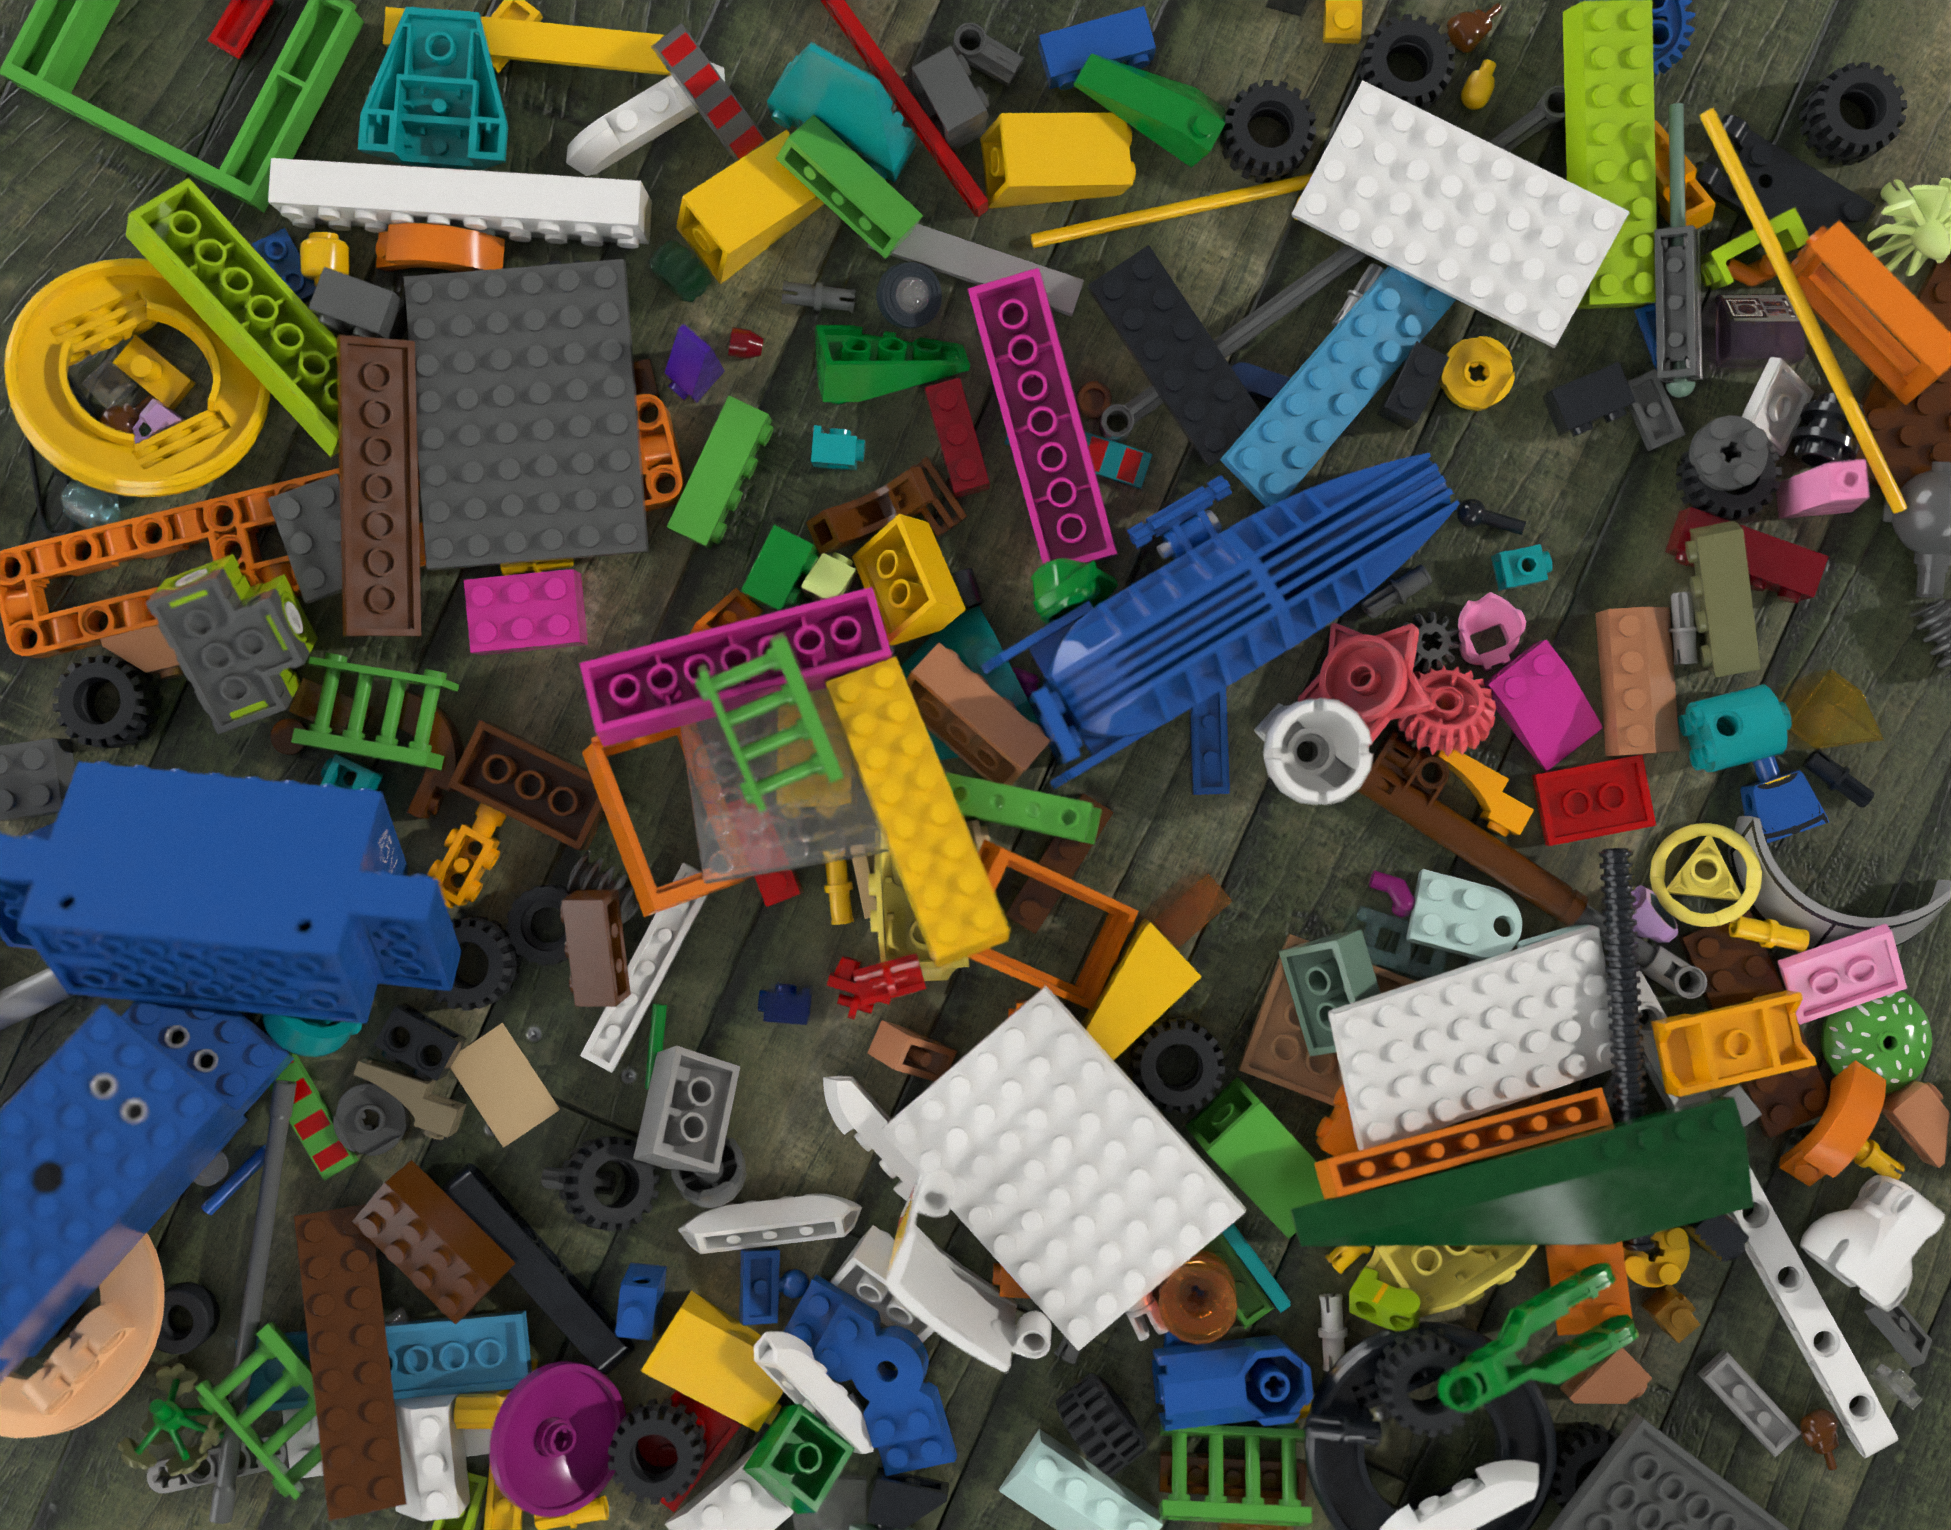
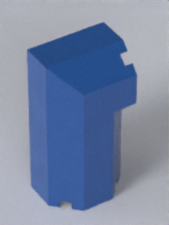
M1276 1335L1153 1349L1152 1355L1155 1360H1152L1154 1394L1156 1404L1164 1405L1165 1412L1158 1413L1164 1431L1253 1420L1259 1421L1264 1426L1294 1423L1299 1417V1411L1305 1404L1308 1405L1314 1398L1310 1366L1293 1347Z

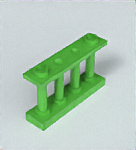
M784 632L770 638L773 648L766 650V655L713 677L710 676L707 666L703 665L699 667L701 677L695 679L703 701L711 700L746 782L740 784L745 800L748 805L755 803L759 813L766 810L762 795L815 773H818L819 776L826 773L830 783L844 778ZM773 668L774 671L783 670L788 683L781 685V690L728 712L725 711L717 691ZM785 704H789V706L797 704L802 718L796 720V725L743 747L740 746L732 726ZM803 738L804 741L812 739L817 752L810 755L811 759L755 781L747 761Z
M326 653L324 659L310 656L308 664L326 669L315 722L310 724L309 730L294 728L292 743L435 770L442 769L444 756L431 752L432 746L429 745L440 689L458 692L459 684L446 680V673L425 669L424 675L347 663L348 657L333 653ZM343 672L359 675L348 728L343 730L342 736L332 735L333 728H329L340 674ZM373 679L390 680L392 683L381 734L376 736L375 742L364 740L366 734H363L362 730ZM407 683L425 686L414 742L410 741L408 748L398 746L399 740L395 739Z
M948 772L946 774L947 781L963 817L1095 845L1102 809L1093 807V803Z
M273 1321L256 1333L261 1340L258 1343L259 1348L216 1386L209 1379L201 1382L196 1387L200 1393L197 1398L208 1412L213 1414L216 1411L275 1477L272 1483L279 1493L284 1497L291 1495L296 1500L306 1490L299 1481L322 1460L320 1442L291 1469H288L275 1455V1452L316 1416L311 1363ZM276 1357L285 1367L282 1371L283 1376L239 1414L225 1397L266 1360H273ZM301 1385L310 1395L307 1398L308 1403L264 1442L250 1425L293 1386L297 1388Z
M1298 1423L1278 1424L1277 1428L1224 1425L1164 1431L1162 1425L1159 1428V1436H1172V1494H1168V1500L1160 1502L1159 1520L1307 1527L1312 1523V1507L1301 1506V1500H1297L1296 1443L1305 1442L1304 1429H1300ZM1187 1437L1209 1438V1496H1205V1502L1190 1501V1495L1187 1494ZM1223 1439L1245 1440L1246 1497L1242 1498V1503H1227V1497L1224 1496ZM1260 1441L1281 1442L1282 1499L1279 1500V1505H1264V1499L1260 1498Z

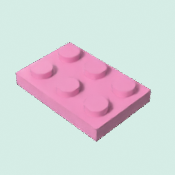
M1887 924L1777 961L1786 990L1802 992L1803 1000L1796 1011L1799 1025L1907 989L1893 933Z

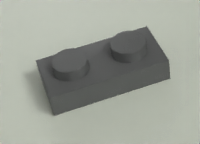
M1656 369L1628 381L1636 400L1635 403L1628 406V409L1648 452L1686 435L1662 381L1657 378Z
M1868 1301L1864 1312L1868 1315L1871 1323L1877 1326L1890 1341L1894 1350L1906 1360L1911 1368L1924 1364L1932 1339L1906 1308L1900 1303L1894 1309L1886 1312Z

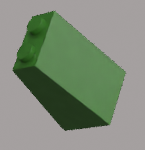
M1238 1077L1185 1125L1206 1153L1288 1239L1297 1233L1290 1209L1324 1200L1314 1163L1317 1161Z

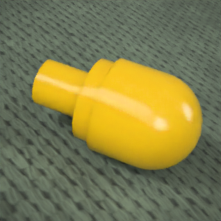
M1483 60L1479 70L1473 71L1461 91V101L1468 109L1478 110L1483 108L1495 88V79L1492 75L1496 68V63L1492 60Z

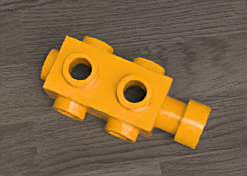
M480 803L475 812L477 818L473 825L462 824L460 829L454 827L444 843V846L449 848L443 861L437 859L427 874L432 879H438L446 907L451 909L455 904L463 906L467 905L468 901H475L483 887V883L479 882L486 869L490 871L500 856V851L497 848L501 841L492 835L497 826H502L507 815L483 803ZM476 841L482 846L479 855H475L471 851V846ZM458 873L462 874L465 878L462 887H458L454 883V877Z

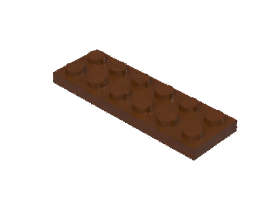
M1750 910L1742 915L1743 917L1753 919ZM1730 922L1721 926L1699 927L1678 936L1689 964L1701 969L1705 973L1707 987L1703 996L1709 1010L1753 1001L1755 997L1784 991L1766 947H1762L1756 941L1731 937L1729 935ZM1798 1023L1801 1040L1810 1051V1048L1806 1042V1039ZM1817 1065L1741 1082L1745 1093L1762 1113L1756 1119L1763 1135L1768 1138L1822 1116L1830 1097Z

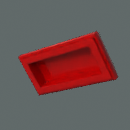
M231 0L207 41L235 58L240 59L275 0Z

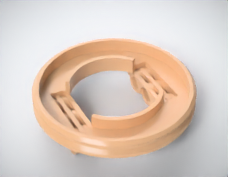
M148 1233L142 1237L99 1285L101 1305L81 1320L76 1329L69 1334L71 1337L61 1343L51 1354L50 1358L42 1364L44 1367L31 1377L22 1376L11 1371L1 1382L0 1436L33 1438L59 1434L80 1427L99 1417L115 1405L140 1377L148 1364L158 1340L165 1301L162 1268L157 1251Z

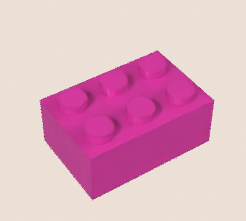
M568 569L464 580L471 653L482 656L588 645L582 576L576 570Z

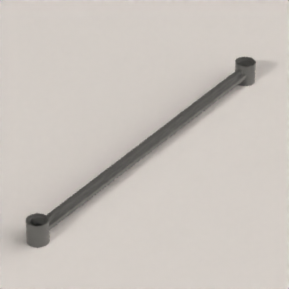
M1556 85L1549 88L1532 111L1494 137L1489 143L1511 153L1542 129L1559 127L1565 121V87L1563 85ZM1548 102L1557 103L1561 108V113L1552 112L1548 107ZM1346 244L1213 340L1223 356L1227 358L1368 255ZM1151 385L1125 405L1114 404L1109 406L1103 412L1099 424L1102 437L1118 443L1127 439L1135 423L1164 403L1154 387ZM1111 416H1120L1125 420L1126 428L1121 432H1114L1107 426V419Z

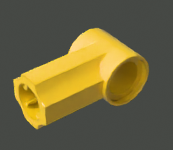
M504 1389L496 1394H459L456 1397L453 1410V1420L456 1429H492L497 1413L512 1389Z

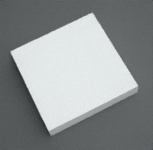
M1770 357L1742 417L1750 420L1758 428L1766 432L1768 440L1773 444L1769 448L1771 454L1777 452L1779 456H1783L1791 442L1794 431L1801 421L1800 414L1802 408L1810 402L1814 391L1782 358Z

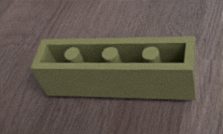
M1736 521L1689 529L1691 541L1685 542L1688 562L1694 563L1696 576L1690 577V585L1693 597L1699 598L1700 611L1695 612V622L1698 632L1704 634L1705 645L1699 647L1703 667H1708L1715 678L1761 670L1743 528Z

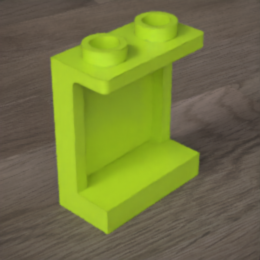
M1796 208L1790 209L1769 220L1784 253L1807 244L1806 241L1810 236ZM1754 228L1700 256L1701 282L1705 287L1710 285L1712 290H1716L1734 282L1726 261L1761 243Z

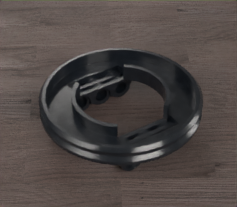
M1422 1321L1419 1323L1418 1328L1398 1332L1391 1329L1378 1331L1351 1347L1331 1367L1318 1387L1308 1415L1339 1418L1341 1414H1346L1349 1419L1372 1421L1374 1416L1369 1409L1383 1404L1377 1391L1379 1387L1375 1382V1374H1380V1370L1376 1365L1379 1358L1385 1360L1386 1355L1383 1350L1387 1345L1392 1349L1397 1345L1394 1339L1399 1335L1406 1340L1409 1338L1408 1332L1416 1330L1420 1335L1424 1334V1330L1433 1331L1437 1337L1439 1334L1447 1337L1466 1357L1493 1340L1474 1330L1444 1322ZM1429 1365L1418 1369L1408 1382L1407 1393L1439 1380L1445 1374L1444 1368ZM1533 1379L1525 1381L1482 1405L1486 1409L1494 1429V1462L1521 1460L1538 1464L1539 1484L1535 1498L1474 1530H1530L1541 1514L1549 1497L1556 1469V1435L1548 1405ZM1305 1435V1460L1309 1480L1325 1516L1335 1530H1380L1384 1523L1404 1506L1409 1504L1412 1511L1419 1509V1504L1422 1501L1433 1496L1440 1498L1452 1492V1487L1455 1485L1442 1487L1432 1495L1430 1493L1425 1495L1424 1498L1412 1500L1399 1507L1383 1497L1372 1485L1365 1465V1444L1347 1442L1346 1445H1340L1336 1440L1310 1438ZM1477 1473L1469 1476L1467 1479H1477Z

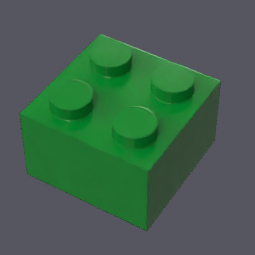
M773 525L741 592L749 599L775 612L800 606L805 596L801 586L818 561V550L814 544Z
M802 1404L783 1406L743 1470L795 1513H816L855 1448Z

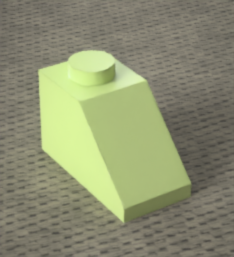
M836 552L833 553L832 557L823 553L801 586L805 596L814 601H820L847 594L857 575L856 569L851 567L853 561Z

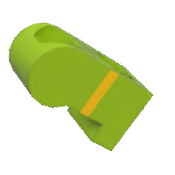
M1365 1266L1349 1291V1313L1395 1332L1418 1328L1420 1323V1298L1410 1289H1397L1379 1281V1271Z

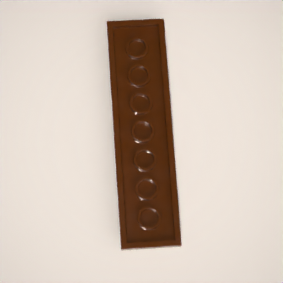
M340 335L336 340L343 636L419 637L421 636L415 341Z
M366 1204L294 1216L328 1521L407 1504L375 1244L352 1222Z

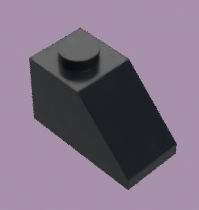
M878 1467L867 1522L873 1523L874 1527L880 1530H895V1528L904 1530L947 1502L949 1482L908 1473L886 1476L884 1468Z

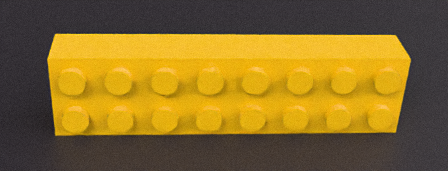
M896 656L825 682L827 698L936 969L1008 941L1010 930Z

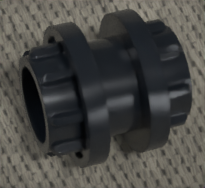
M1822 393L1818 398L1813 399L1812 402L1805 404L1800 418L1806 426L1797 428L1791 439V444L1795 448L1794 454L1797 456L1798 461L1813 469L1826 463L1853 461L1859 451V445L1852 439L1856 438L1835 393ZM1857 401V404L1864 416L1865 410L1862 408L1861 403Z

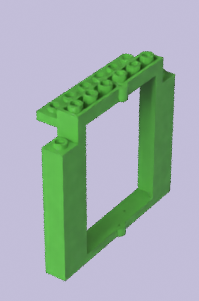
M36 0L0 68V75L17 87L265 213L269 205L271 158H294L365 23L355 11L357 6L350 0H308L220 169H217L71 94L120 0Z

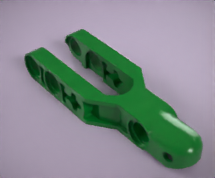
M1597 1263L1588 1266L1512 1308L1496 1340L1468 1355L1465 1362L1447 1371L1440 1378L1437 1388L1439 1398L1443 1404L1451 1409L1465 1412L1474 1410L1494 1397L1510 1391L1529 1379L1560 1384L1636 1340L1639 1333L1637 1328L1634 1327V1321L1629 1315L1623 1314L1601 1322L1528 1365L1520 1362L1515 1355L1516 1351L1525 1347L1532 1333L1568 1314V1309L1587 1298L1594 1299L1598 1297L1599 1291L1613 1284L1616 1278L1612 1274L1610 1264Z

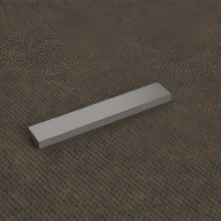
M917 224L910 236L890 254L896 258L922 264L929 269L976 285L985 284L1039 267L1051 310L1071 317L1084 283L1083 279ZM868 244V248L875 250L871 245Z

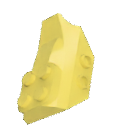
M879 825L875 826V873L868 874L869 896H876L877 910H870L871 932H878L880 961L882 963L917 953L924 981L948 980L957 968L969 967V958L965 957L936 969Z
M1538 1245L1375 1246L1373 1255L1366 1266L1379 1271V1281L1397 1289L1406 1288L1415 1292L1420 1298L1421 1318L1457 1308L1463 1304L1470 1305L1479 1301L1485 1295L1484 1291L1494 1284L1501 1285L1510 1281L1516 1275L1515 1271L1525 1264Z

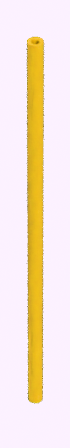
M1713 107L1699 116L1893 514L1899 513L1908 508Z
M1313 173L1030 234L1033 248L1301 191L1305 189Z

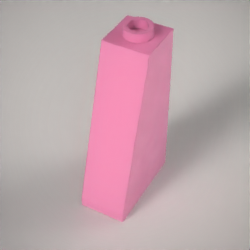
M1854 460L1826 463L1780 481L1779 489L1776 491L1779 519L1853 512L1869 498L1866 461Z

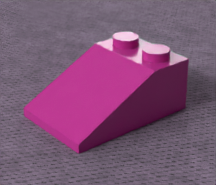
M1547 640L1535 642L1484 682L1485 688L1492 689V700L1495 701L1497 712L1544 772H1547L1603 728L1570 669Z

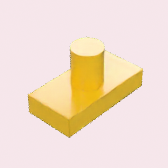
M137 335L131 339L112 362L163 405L173 411L196 384L190 377Z

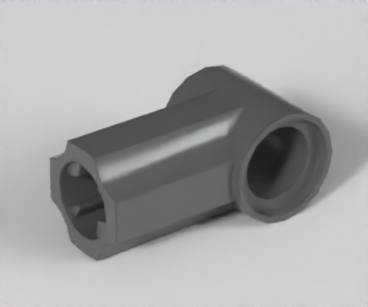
M964 23L955 32L952 49L956 56L962 54L969 67H974L1002 85L1009 87L1018 73L1024 57L987 36L983 28L978 24ZM970 39L977 44L978 48L968 51L961 46L960 42Z

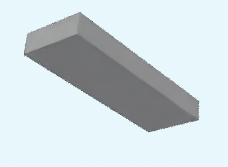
M1724 1349L1697 1373L1774 1457L1778 1456L1801 1434V1431Z

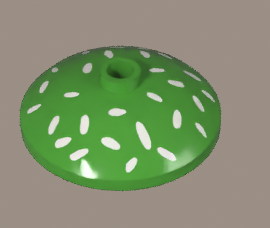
M1898 991L1825 1016L1821 1030V1047L1825 1061L1835 1076L1856 1060L1886 1079L1885 1093H1891L1905 1087L1923 1071L1931 1053L1932 1033L1928 1018L1920 1005L1906 993ZM1889 1036L1891 1038V1045L1885 1048L1883 1040Z

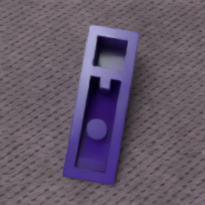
M682 324L677 331L664 373L672 381L668 387L678 397L685 401L689 396L697 403L725 370L712 348L686 325Z

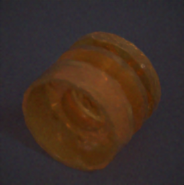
M1203 1250L1198 1251L1159 1284L1158 1304L1160 1315L1169 1332L1182 1341L1202 1344L1213 1342L1222 1337L1234 1323L1238 1308L1234 1274L1227 1263L1214 1253ZM1198 1285L1200 1290H1204V1295L1198 1296L1195 1291H1192V1287Z

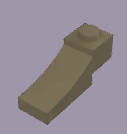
M369 1056L357 1062L353 1075L381 1087L399 1100L416 1119L413 1126L423 1129L422 1133L425 1136L443 1140L444 1137H450L458 1131L466 1104L432 1093L436 1080H423L410 1070Z

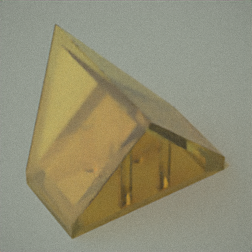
M1833 669L1827 672L1793 718L1790 728L1792 732L1815 749L1884 740L1862 691Z

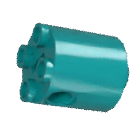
M1761 684L1688 703L1685 714L1678 717V725L1684 737L1688 736L1692 749L1689 752V757L1693 768L1696 771L1704 769L1706 772H1714L1783 754L1787 748V730L1792 726V719L1787 705L1783 701L1779 702L1768 686Z

